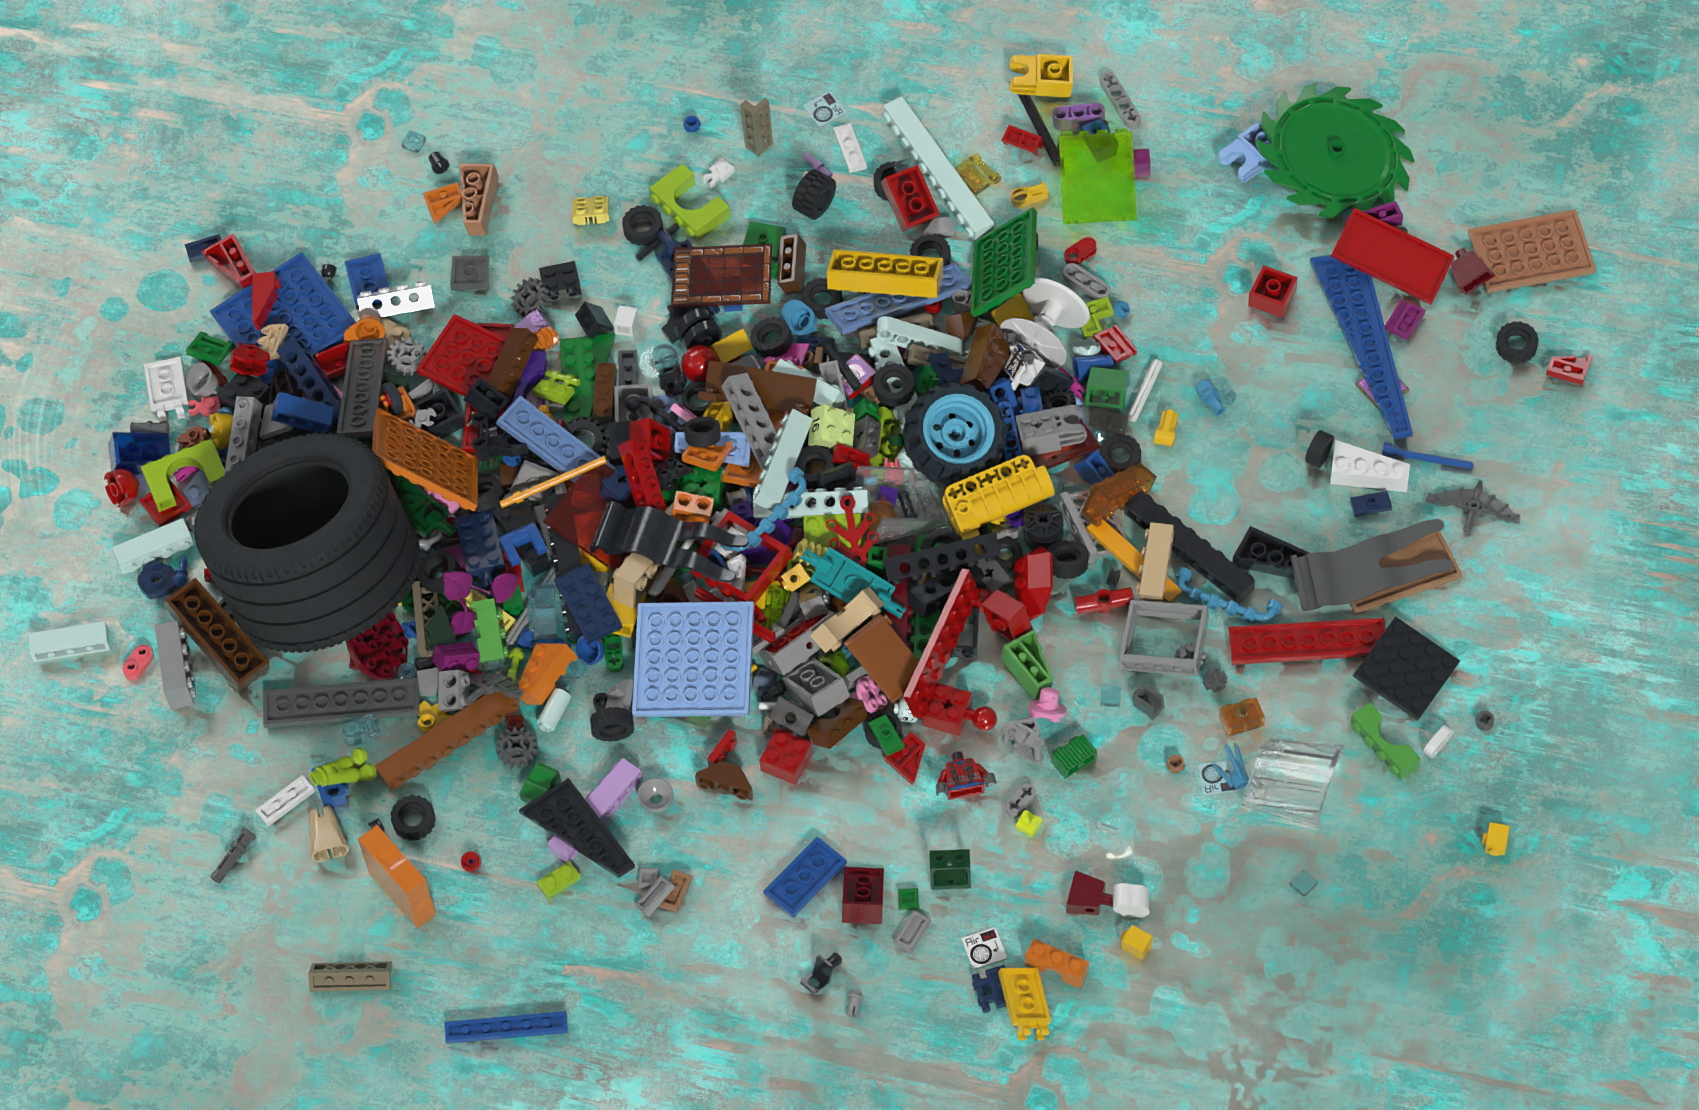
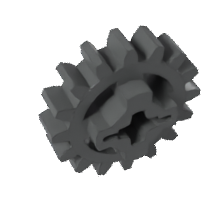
M529 277L528 281L523 279V284H517L518 289H513L515 296L511 297L514 300L511 305L515 307L514 311L523 317L535 310L543 312V305H548L545 300L550 298L546 295L549 292V289L545 288L546 284L537 278Z
M514 727L513 732L507 729L506 735L500 734L501 740L496 741L498 747L495 750L496 754H498V759L502 760L504 766L509 763L511 769L514 765H517L518 769H520L521 764L527 767V761L534 762L533 755H538L537 749L539 747L535 735L532 736L530 730L525 733L523 727L520 731H517L516 727Z

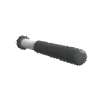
M698 539L686 540L681 548L689 549L693 542H697ZM668 567L663 569L648 590L652 597L656 598L660 595L676 569Z

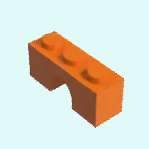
M1036 939L1032 940L1025 954V966L1038 968V971L1044 973L1045 969L1053 970L1062 977L1063 982L1080 989L1089 973L1088 961Z

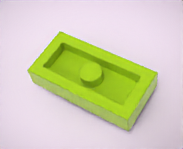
M568 861L536 883L549 900L580 880L581 875L572 863Z

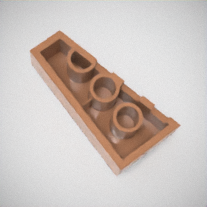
M459 163L464 226L469 236H486L499 175L494 164Z

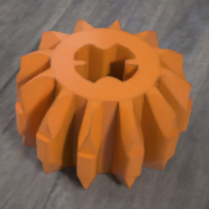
M548 326L533 332L539 338L533 351L545 352L558 344L560 340L553 327Z

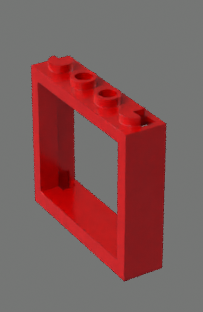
M728 511L716 526L726 532L730 527H733L746 536L757 528L731 511ZM763 532L760 535L762 538L760 545L777 555L747 594L728 582L713 580L693 570H690V573L697 579L702 578L705 580L709 587L713 589L715 587L718 588L725 597L734 598L735 602H754L755 605L793 555L788 546ZM705 540L696 553L707 558L718 543Z

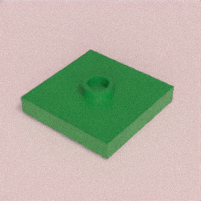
M750 221L742 246L772 245L771 259L777 261L780 252L781 236L785 235L786 229L785 227Z

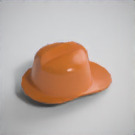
M373 315L362 316L358 322L351 325L345 331L344 341L350 343V340L383 338L385 328L380 322V317Z

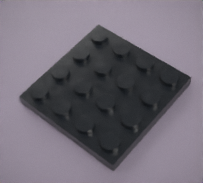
M1395 616L1355 671L1353 677L1418 721L1455 670L1460 660Z

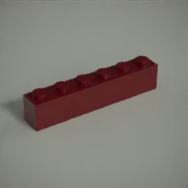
M888 544L887 558L912 553L911 545ZM902 563L899 567L900 572L903 574L908 573L909 566L906 563ZM908 577L903 579L904 583L893 585L896 588L891 595L892 601L906 608L905 612L902 613V617L899 619L886 610L884 615L886 614L892 621L891 628L910 650L911 642H907V635L911 636V624H908V617H912V607L908 604L909 591L912 588H909L911 578Z

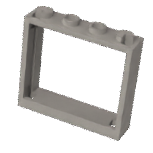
M1143 599L1141 601L1131 600L1119 657L1121 670L1198 676L1209 621L1207 606L1199 604L1190 605L1181 602L1166 603L1164 601L1152 602ZM1138 615L1200 620L1194 658L1182 659L1131 654Z

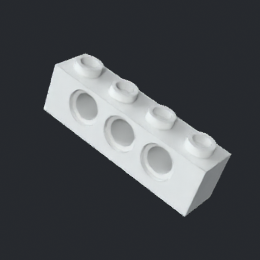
M426 281L415 282V285L412 286L401 284L396 289L391 290L389 287L378 289L379 292L374 293L364 291L357 296L361 317L365 315L384 317L434 307L430 282L426 283ZM416 292L419 297L416 300H410L408 298L409 294ZM392 296H399L401 298L400 302L396 304L392 303L390 299ZM375 299H380L382 305L374 307L372 302Z

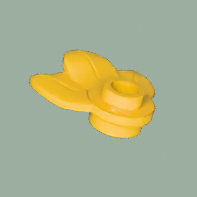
M423 701L419 705L418 727L421 731L428 732L451 716L447 715V712L439 711L438 703L430 706L428 702Z

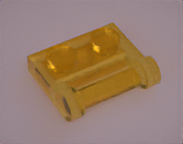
M978 153L954 168L975 195L1001 180V176L993 172L981 160L982 157ZM973 165H977L988 176V178H986L981 172H979Z

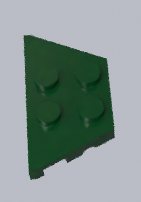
M411 588L410 591H407L406 597H404L402 607L415 618L413 590ZM444 592L438 594L441 626L451 622L456 612L464 611V609L457 601L447 599ZM433 593L422 594L423 599L428 602L434 597ZM429 607L424 615L431 618L435 611ZM432 624L428 627L429 630L436 628Z

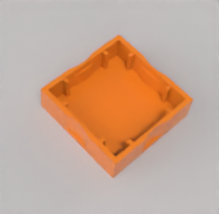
M378 825L358 838L369 875L416 928L436 915L426 879Z

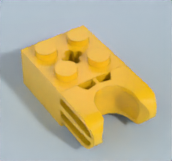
M1037 54V56L1014 55L1010 58V69L1013 72L1024 75L1013 77L1010 81L1009 89L1012 93L1071 97L1073 87V56Z

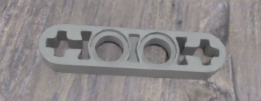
M1109 71L1102 73L1100 85L1124 125L1129 129L1139 127L1140 114L1116 75ZM1113 91H1119L1121 94L1119 96H1113L1111 93ZM1121 104H1127L1129 108L1121 109L1119 106Z

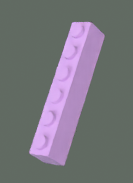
M622 758L619 763L617 762L613 765L611 772L600 780L598 787L588 793L586 801L603 823L608 820L643 780L641 770ZM551 835L548 839L549 852L564 863L571 862L578 854V851L554 835Z

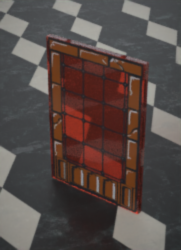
M772 243L674 248L671 308L770 304L772 290Z

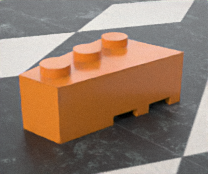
M536 643L518 682V688L524 692L520 698L527 705H542L556 687L554 683L561 675L564 676L567 673V666L571 661L575 662L578 656L567 644Z

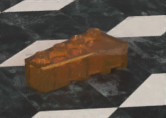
M1139 463L1135 466H1130L1122 472H1117L1114 476L1106 477L1103 481L1096 482L1090 487L1089 496L1080 514L1094 526L1098 527L1102 524V519L1113 517L1114 512L1118 508L1123 510L1125 504L1140 490L1144 494L1148 493L1157 476L1143 464Z

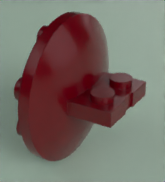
M393 612L387 614L385 619L380 620V623L373 625L371 629H367L365 633H360L357 637H353L346 642L350 654V669H360L365 675L376 680L393 678L403 670L407 663L409 641L405 637L404 630ZM403 648H405L406 656L401 653Z

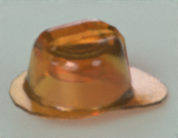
M882 496L881 500H876L870 505V510L875 515L876 521L867 529L868 532H877L879 536L891 533L895 528L897 519L894 505L886 501L885 496ZM868 515L866 517V520L868 522H871L874 519L872 515Z

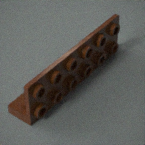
M709 361L705 390L699 391L698 399L715 402L728 401L721 387L727 377L748 373L764 408L787 412V414L792 409H795L808 417L811 416L817 384L816 378Z

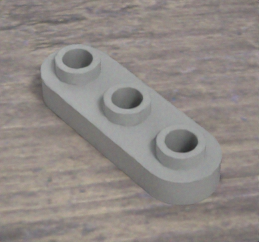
M1074 263L1067 264L1063 268L1064 280L1095 300L1104 297L1110 298L1111 288L1101 279Z

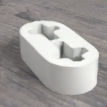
M1446 725L1442 726L1428 742L1423 753L1431 759L1434 758L1449 741L1454 730Z

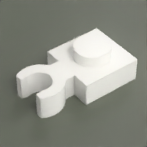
M721 158L709 168L710 174L703 176V183L711 181L709 187L712 189L716 186L718 180L723 183L735 172V168Z

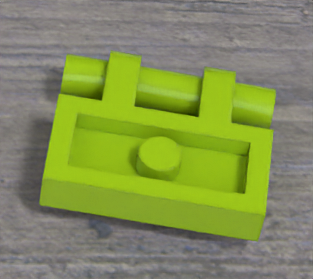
M547 370L545 376L550 379L542 378L532 391L536 397L565 405L575 393L572 386H579L581 381L571 374L564 375L557 370Z

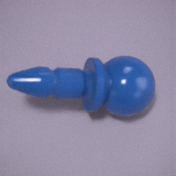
M185 555L181 558L179 568L175 570V575L172 579L173 584L179 588H182L188 582V571L186 570L187 557Z

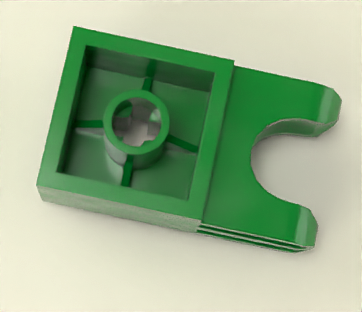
M688 466L694 470L693 473L673 479L674 488L672 491L661 490L666 507H670L674 502L676 491L714 498L712 511H722L725 487L723 467H719L714 472L698 466Z

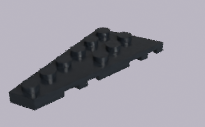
M569 778L519 809L520 814L616 877L620 878L635 868L634 862Z

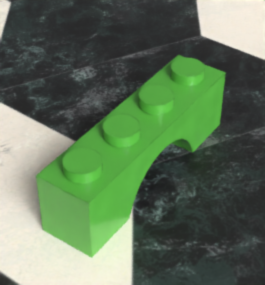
M1369 702L1351 715L1350 726L1355 733H1359L1362 736L1364 743L1375 751L1377 758L1388 765L1389 771L1394 776L1397 775L1401 780L1419 768L1421 758L1408 744L1393 745L1381 737L1379 728L1382 723V715Z

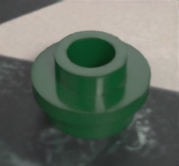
M891 434V437L888 438V441H890L889 446H904L903 434Z

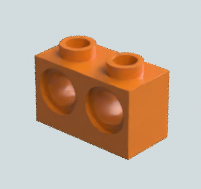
M676 491L671 516L685 522L697 521L709 524L714 498Z

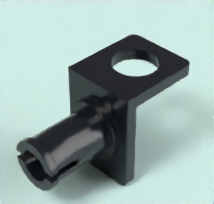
M835 952L827 959L818 955L813 971L800 981V984L812 994L819 992L830 983L833 969L842 963L841 956ZM816 979L819 982V985L815 987L809 985L808 980Z

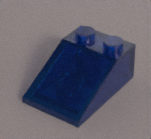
M113 432L108 442L111 471L126 469L133 475L143 474L141 466L171 454L168 434Z

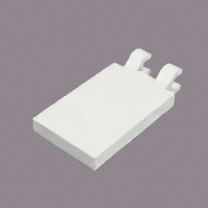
M181 357L144 364L150 408L152 412L157 411L159 422H167L165 411L173 409L176 410L178 419L185 418L183 405L188 404Z

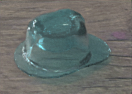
M664 343L650 348L640 356L639 369L645 376L657 378L662 368L676 364L680 366L682 360L681 352L677 346L671 343Z

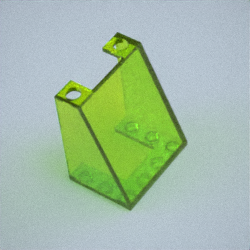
M1128 128L1115 129V133H1108V129L1097 130V134H1090L1089 131H1079V135H1073V131L1060 132V136H1057L1063 225L1137 220L1132 132H1128Z

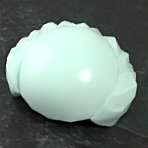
M1087 337L1086 340L1077 339L1072 345V350L1076 357L1097 356L1101 349L1100 343L1095 342L1091 337Z

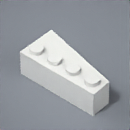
M1335 440L1330 484L1407 492L1410 464Z

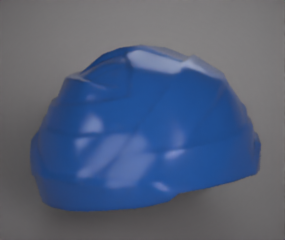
M583 635L578 639L576 655L583 664L595 665L603 658L605 645L602 639L590 644L586 643Z

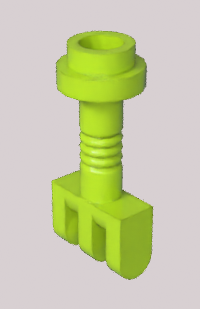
M513 648L509 653V659L512 660L508 676L512 678L513 682H517L519 662L523 661L525 656L520 648Z

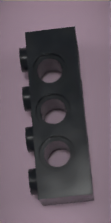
M966 563L959 565L960 569L946 571L942 575L929 579L927 582L910 589L908 604L921 617H924L945 607L962 568L970 570L977 588L983 587L985 575L975 565L967 567Z

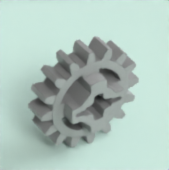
M402 337L401 342L395 340L394 345L390 344L387 351V363H391V369L396 368L397 374L402 371L403 376L408 372L413 376V372H416V369L426 356L427 350H423V344L418 345V340L412 342L411 337H409L408 341H405Z

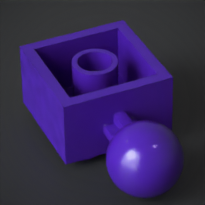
M778 518L773 522L775 529L768 535L787 545L793 533L787 524L792 523L795 518L784 520ZM761 520L755 521L753 526L758 527ZM760 544L757 547L750 545L747 549L739 551L753 565L769 563L777 555Z

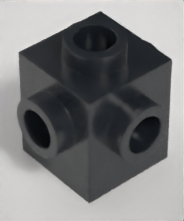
M679 364L662 368L658 375L661 390L665 391L666 396L682 393L687 383V377L684 372L682 373Z

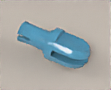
M1206 379L1200 380L1196 385V392L1202 402L1209 404L1216 416L1223 414L1226 408L1218 399L1220 395L1211 381Z

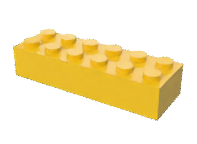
M834 249L827 268V289L937 298L944 277L943 258Z

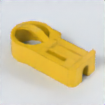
M1041 181V184L1028 188L1026 186L1016 188L1011 192V203L1017 208H1022L1048 199L1049 192L1043 181ZM1020 195L1026 197L1023 201H1017L1014 198Z

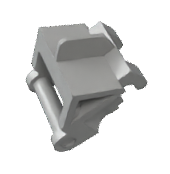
M627 679L617 683V686H610L605 708L620 707L631 711L634 681ZM633 717L634 725H646L647 719L645 717Z
M1036 717L1017 719L1015 722L1011 720L1003 729V733L1006 735L1004 737V744L1007 745L1010 740L1016 741L1013 745L1016 753L1022 755L1025 760L1041 764L1044 759L1041 751L1043 740L1039 737L1040 731Z

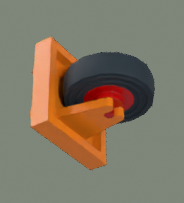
M392 381L382 385L380 409L406 422L413 420L416 409L404 387L400 386L397 388Z

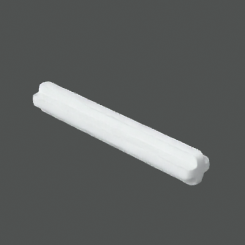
M1154 359L1127 414L1128 421L1136 422L1161 370L1162 362L1160 360Z

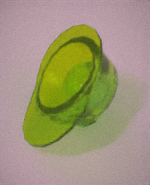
M837 651L828 657H819V662L845 679L850 671V667L842 652Z

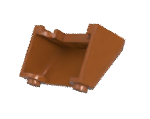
M879 614L843 643L893 704L904 695L919 661L891 628L892 621L886 614L884 616Z

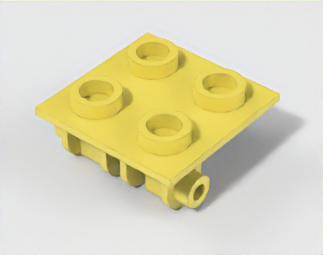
M595 196L593 198L578 197L572 199L573 224L586 225L585 217H587L588 225H590L589 217H592L593 224H595V217L597 224L610 221L608 214L609 197Z

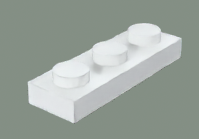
M851 123L833 127L849 173L867 169Z
M302 775L255 810L256 814L267 826H270L313 794L315 789Z

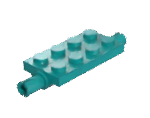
M831 547L828 548L822 557L808 550V548L805 549L800 559L815 567V571L809 581L847 604L862 590L870 587L884 603L880 608L881 611L886 610L899 619L902 617V613L905 612L906 608L891 600V595L896 588L895 586Z

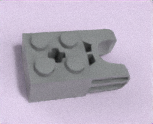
M1068 405L1015 416L1023 455L1034 456L1059 451L1063 446L1082 443L1087 437L1085 427L1082 424H1077L1082 417L1081 409L1077 405Z

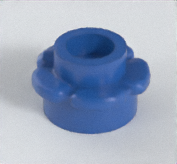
M688 116L683 126L687 132H697L701 122L696 116Z

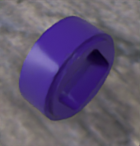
M1021 509L1007 515L1006 519L1011 526L1020 527L1023 525L1025 512Z

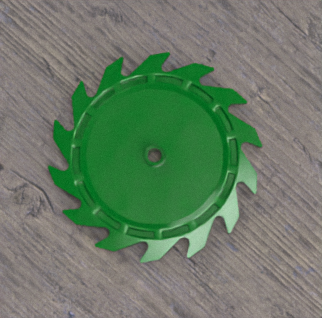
M1313 83L1302 89L1294 103L1289 102L1287 93L1283 92L1276 101L1277 120H1272L1266 112L1262 113L1261 127L1270 144H1265L1258 139L1255 143L1259 154L1278 169V171L1265 169L1264 173L1273 183L1297 191V194L1287 196V200L1298 205H1324L1325 209L1318 216L1334 218L1350 208H1356L1362 212L1369 210L1375 201H1381L1383 205L1395 201L1394 183L1400 184L1405 191H1408L1410 177L1400 158L1410 162L1415 161L1411 150L1392 134V132L1404 134L1405 130L1395 120L1375 114L1372 111L1382 108L1383 104L1370 98L1347 99L1345 95L1351 91V87L1337 86L1322 95H1317L1315 93L1317 83Z

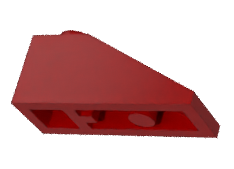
M274 271L252 274V321L256 330L262 328L278 298V289H281V280L277 278Z

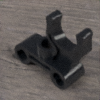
M479 412L472 417V423L479 436L472 441V447L479 461H488L493 457V454L515 457L529 453L526 443L511 445V441L515 438L506 431L501 435L498 425H491L487 413Z

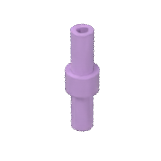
M809 153L803 156L812 165V169H816L832 178L833 174L824 167L820 160H816Z

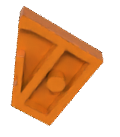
M458 182L423 193L434 224L462 202Z
M726 442V445L723 446L712 445L702 448L689 445L682 455V461L716 472L733 449L732 442Z

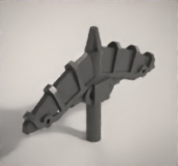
M1479 480L1474 489H1464V487L1451 491L1444 489V492L1428 493V496H1426L1425 502L1435 504L1436 506L1462 508L1468 514L1463 529L1465 533L1471 532L1475 516H1480L1483 513L1494 515L1507 523H1520L1521 515L1515 514L1508 507L1509 504H1503L1495 498L1496 495H1489L1483 491L1482 480Z
M506 667L490 674L488 672L475 675L469 673V687L477 689L465 698L464 701L467 705H470L482 694L489 695L494 692H501L509 698H520L524 692L518 688L519 684L517 682H513L511 677L505 676L508 672Z

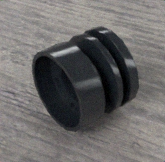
M1038 503L1028 508L1025 512L1023 538L1030 550L1039 546L1048 549L1053 543L1063 541L1064 519L1062 512L1056 506L1049 503Z

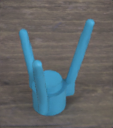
M1225 745L1235 770L1230 773L1231 777L1229 778L1216 764H1213V767L1226 780L1230 788L1234 786L1236 790L1241 789L1249 784V777L1246 773L1239 747L1236 745L1235 751L1240 769L1229 745Z

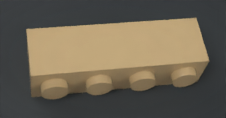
M1150 522V529H1146L1145 540H1148L1147 547L1143 546L1142 558H1145L1144 565L1141 564L1139 569V576H1142L1141 583H1137L1136 594H1139L1140 601L1141 599L1152 602L1164 601L1174 537V525Z

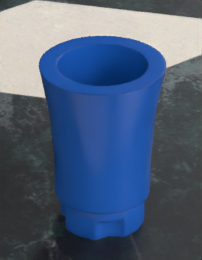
M1112 356L1073 357V373L1078 379L1077 381L1081 382L1089 379L1091 367L1114 369Z

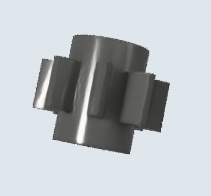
M1214 668L1205 673L1203 684L1206 690L1211 689L1213 693H1218L1226 688L1225 684L1228 683V678L1224 671L1220 672L1217 668Z

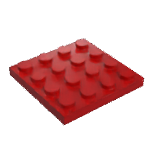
M453 314L416 369V372L465 397L479 377L487 382L507 339Z

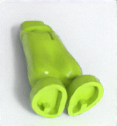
M358 747L352 751L351 757L343 756L317 767L314 771L309 772V777L315 786L321 785L324 787L340 783H356L359 780L370 782L376 778L377 771L373 764H365L367 761L366 750Z

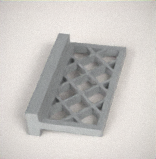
M1095 487L1068 494V492L1060 493L1057 505L1075 541L1084 545L1088 550V564L1094 563L1095 559L1112 555L1107 549L1098 552L1096 544L1099 542L1086 530L1094 518L1101 517L1108 524L1113 525L1116 531L1128 541L1102 489ZM1098 493L1100 501L1097 502L1090 499V495ZM1080 499L1084 503L1081 507L1074 504L1073 500ZM1086 503L1096 506L1095 511L1084 508ZM1098 509L1106 510L1108 513L1107 517L1098 514ZM1081 513L1092 516L1090 521L1083 520L1080 516Z

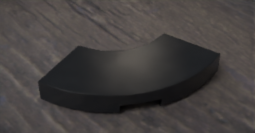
M670 304L667 306L669 320L661 330L671 344L678 340L674 333V327L681 317L688 313L686 304Z

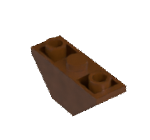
M720 761L696 772V785L702 789H713L720 794L734 795L741 800H753L752 787L738 765Z

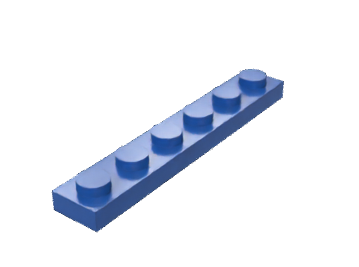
M566 1011L445 1022L446 1044L568 1033Z

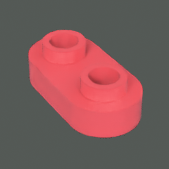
M140 645L136 647L126 660L122 671L127 679L136 680L140 678L152 662L154 654L150 646Z

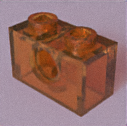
M1257 697L1252 699L1246 698L1239 703L1227 704L1219 709V720L1227 738L1264 726L1265 716ZM1242 714L1245 717H1238L1237 715Z

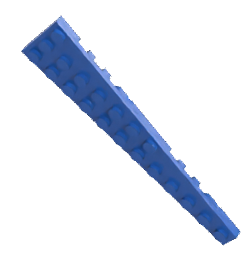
M1331 255L1310 258V264L1393 439L1412 437L1413 432L1372 277L1330 257Z

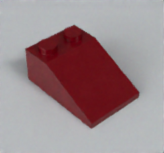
M844 867L842 923L882 924L884 868Z

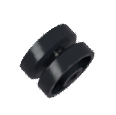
M704 308L688 312L681 317L674 327V333L686 350L696 345L709 347L720 341L722 337V330L714 321L709 311Z

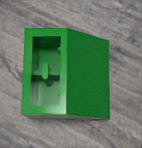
M1091 367L1085 405L1124 409L1129 371Z

